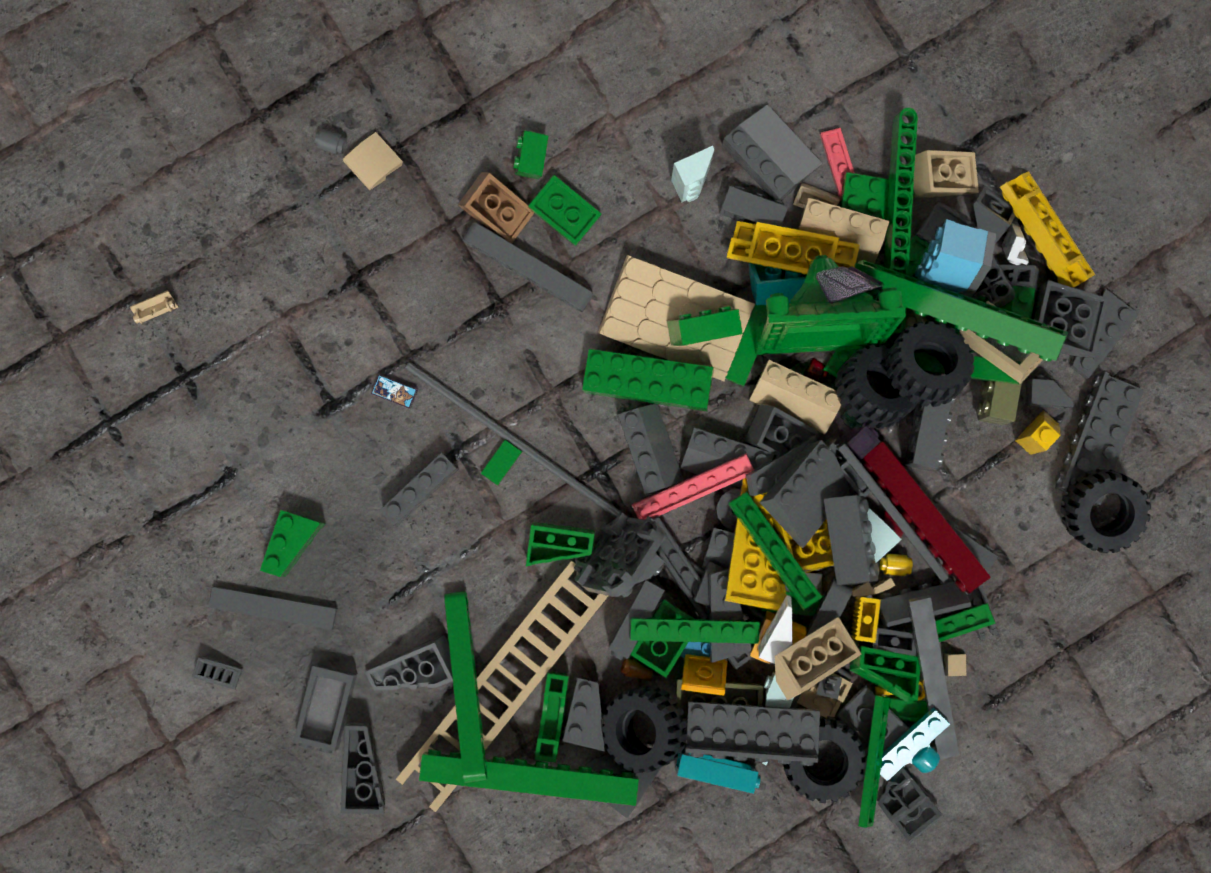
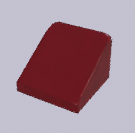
M813 358L803 376L823 384L828 372L823 371L824 364Z

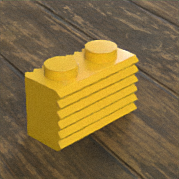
M857 596L855 598L857 601H855L856 605L854 606L855 614H853L854 622L852 623L853 627H851L853 629L851 631V638L876 643L881 600Z

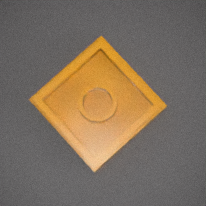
M685 654L681 690L724 695L727 659L712 663L710 662V657Z

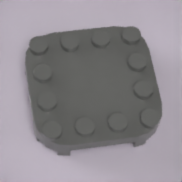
M622 512L617 513V518L609 524L604 521L600 528L605 533L592 551V555L588 557L585 563L577 562L574 567L577 571L574 580L589 592L611 597H619L621 595L628 597L633 591V586L644 574V570L649 562L655 557L661 543L667 538V534L663 531L662 527L651 517L647 516L645 520L628 518Z

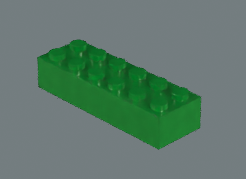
M589 349L582 390L586 394L708 412L714 368Z

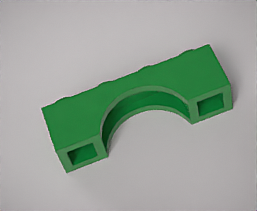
M552 671L547 673L542 717L534 760L556 763L569 674Z

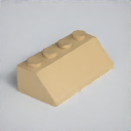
M808 198L798 230L838 237L839 241L859 244L860 249L857 262L865 260L875 264L889 221Z
M768 360L749 401L758 405L774 406L823 435L826 434L841 406V399L837 397L836 390L771 360Z
M839 617L775 655L776 682L787 700L803 693L862 655Z

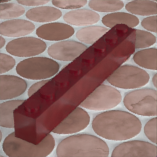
M881 442L862 456L864 461L862 466L869 474L872 472L877 478L875 482L881 490L886 489L890 494L888 496L890 502L895 507L899 506L903 511L901 515L908 524L912 522L916 527L914 532L919 539L927 541L930 545L928 547L930 553L935 558L939 557L942 560L943 564L941 566L948 575L953 574L957 579L955 584L961 592L966 591L970 594L991 578L884 442Z

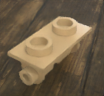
M169 291L130 306L134 313L133 319L135 323L140 322L141 324L178 308Z

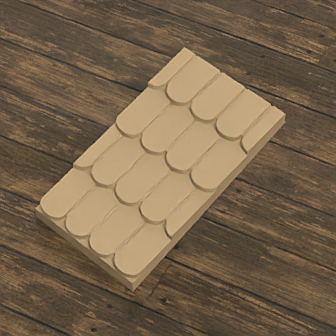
M627 255L598 333L669 361L713 367V378L725 381L743 334L685 346H671L667 321L679 319V315L690 313L691 316H698L700 311L711 310L712 313L719 312L721 307L731 306V309H739L742 332H744L755 304Z

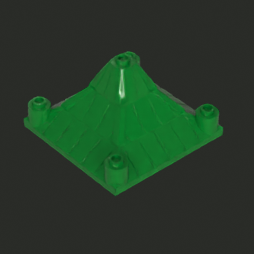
M826 255L816 256L810 262L802 287L790 302L783 293L771 294L770 298L766 299L767 321L760 323L755 328L756 355L858 350L871 344L875 346L877 344L884 345L906 317L905 307H902L901 291H897L895 287L884 288L883 292L879 293V301L873 300L871 295L849 282L847 276L833 259L828 258Z

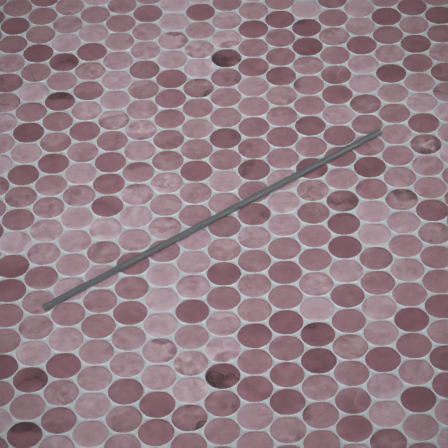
M411 362L407 364L406 370L612 516L617 518V513H622ZM687 559L698 576L702 578L704 570ZM740 604L746 611L760 621H763L764 612L755 606ZM843 668L834 672L849 682L853 677Z

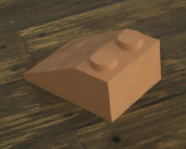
M481 172L458 204L474 219L511 244L534 214L525 202L487 172Z

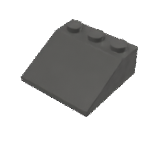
M1048 280L1038 289L1032 319L1068 332L1060 354L1095 358L1109 298Z

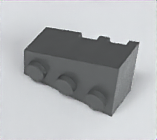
M578 676L563 742L605 751L599 680Z

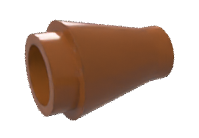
M632 656L631 658L624 659L620 672L624 673L626 677L649 681L652 677L653 669Z

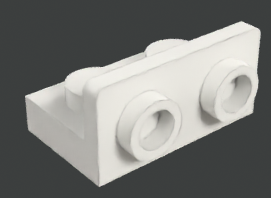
M1011 223L1002 243V248L1010 263L1027 265L1029 260L1024 251L1026 240L1019 225Z

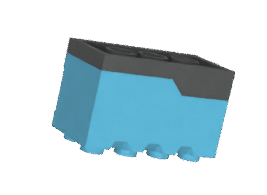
M946 219L943 226L938 227L935 240H931L928 253H924L921 261L922 265L917 266L914 276L919 280L972 298L991 268L996 233L972 228Z

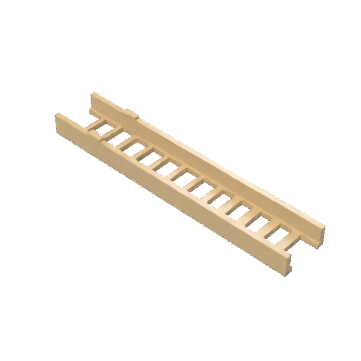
M573 561L568 564L477 678L478 690L483 685L509 706L499 719L479 703L480 711L495 723L486 736L483 734L485 750L608 597L599 594L593 600L568 580L575 571L574 567L576 564ZM562 586L588 606L581 617L555 597V594ZM548 603L575 623L568 633L541 613ZM535 619L562 640L555 650L528 630ZM522 636L548 657L541 667L514 646ZM509 652L536 673L527 685L500 664ZM495 669H498L522 689L513 702L486 681ZM456 705L396 778L402 785L414 770L420 773L421 766L419 764L422 754L428 752V749H433L430 745L436 742L439 734L460 750L459 741L446 732L453 721L457 720ZM431 782L441 792L429 807L436 812L457 785L447 784L444 786L441 783Z

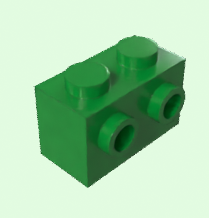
M524 130L521 136L517 137L516 148H519L518 156L514 157L512 166L515 168V175L533 179H540L542 177L548 135Z

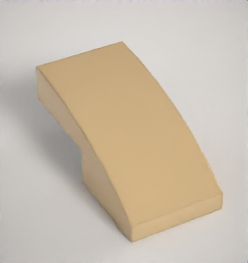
M885 578L872 587L869 582L861 583L853 588L851 596L877 594L892 588L895 584L891 578Z

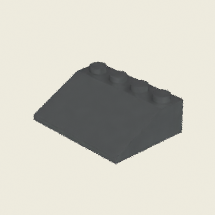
M768 104L738 125L724 138L722 144L772 200L782 201L823 164Z
M822 440L805 446L760 503L801 548H804L827 519L824 499L844 497L850 487L836 456Z

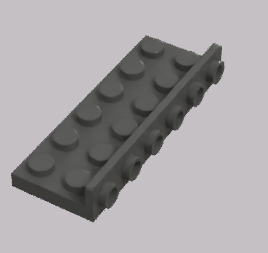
M1106 371L1095 375L1091 386H1093L1091 394L1087 395L1084 402L1085 410L1077 420V425L1079 426L1070 438V450L1063 457L1062 463L1064 465L1062 471H1059L1055 478L1057 483L1055 489L1068 493V486L1070 484L1074 485L1076 483L1075 479L1078 476L1085 477V473L1090 470L1096 472L1097 469L1103 468L1106 470L1115 469L1144 389L1113 378ZM1104 496L1100 497L1094 504L1101 505Z
M689 701L687 746L685 752L690 753V756L703 757L704 754H709L716 759L734 756L735 760L743 761L747 760L748 757L756 758L758 762H769V759H774L782 764L800 761L801 765L811 766L813 763H818L820 710Z

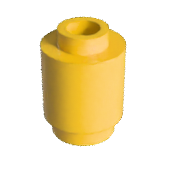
M885 554V557L880 559V570H883L884 575L906 576V574H911L912 558L907 557V555Z

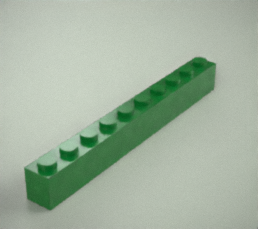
M865 260L857 263L851 283L866 293L874 295V298L879 300V293L883 292L884 288L895 287L897 291H901L902 307H905V309L907 307L915 310L914 313L921 316L935 317L934 320L946 324L949 322L955 324V328L962 331L969 329L976 332L975 334L981 338H994L1001 345L1009 346L1010 344L1016 346L1020 352L1038 354L1039 358L1045 361L1057 360L1068 335L1067 331Z
M428 749V752L422 754L419 781L636 806L639 778L634 776V772L630 771L614 774L611 769H600V772L591 771L592 768L586 766H579V769H570L568 764H557V767L548 766L549 763L543 761H536V764H527L525 759H514V762L505 761V757L493 756V759H486L487 780L465 783L460 752L450 751V754H441V750Z

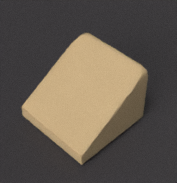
M944 654V673L946 676H966V654Z

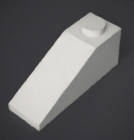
M788 595L785 597L758 646L759 658L775 664V655L792 646L791 597Z

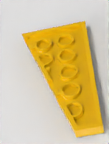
M747 478L742 480L740 495L746 491L749 494ZM767 492L750 496L773 527L770 513L760 503ZM737 517L725 601L778 611L786 597L785 584Z

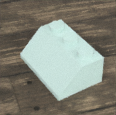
M713 146L674 163L671 181L681 202L686 200L691 202L699 197L698 195L701 193L714 153Z

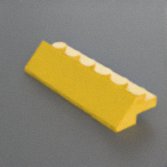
M1029 171L1000 186L1004 199L1009 201L1013 207V213L1024 224L1025 232L1035 241L1036 249L1044 255L1047 260V266L1050 270L1054 271L1058 277L1059 284L1074 288L1095 275Z
M737 221L727 258L807 274L810 262L816 256L826 255L834 260L847 276L849 282H851L860 245L839 241L838 237L760 222L751 224Z

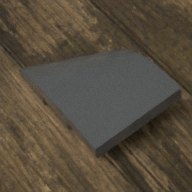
M904 766L888 781L886 791L878 803L888 819L897 825L910 843L944 817Z

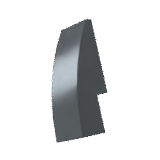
M831 436L824 443L836 456L849 487L858 496L866 497L871 491L836 448L841 441Z

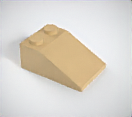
M926 150L915 155L914 197L931 198L979 193L975 152Z

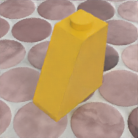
M1043 410L1015 441L1030 455L1047 451L1061 436L1060 425Z

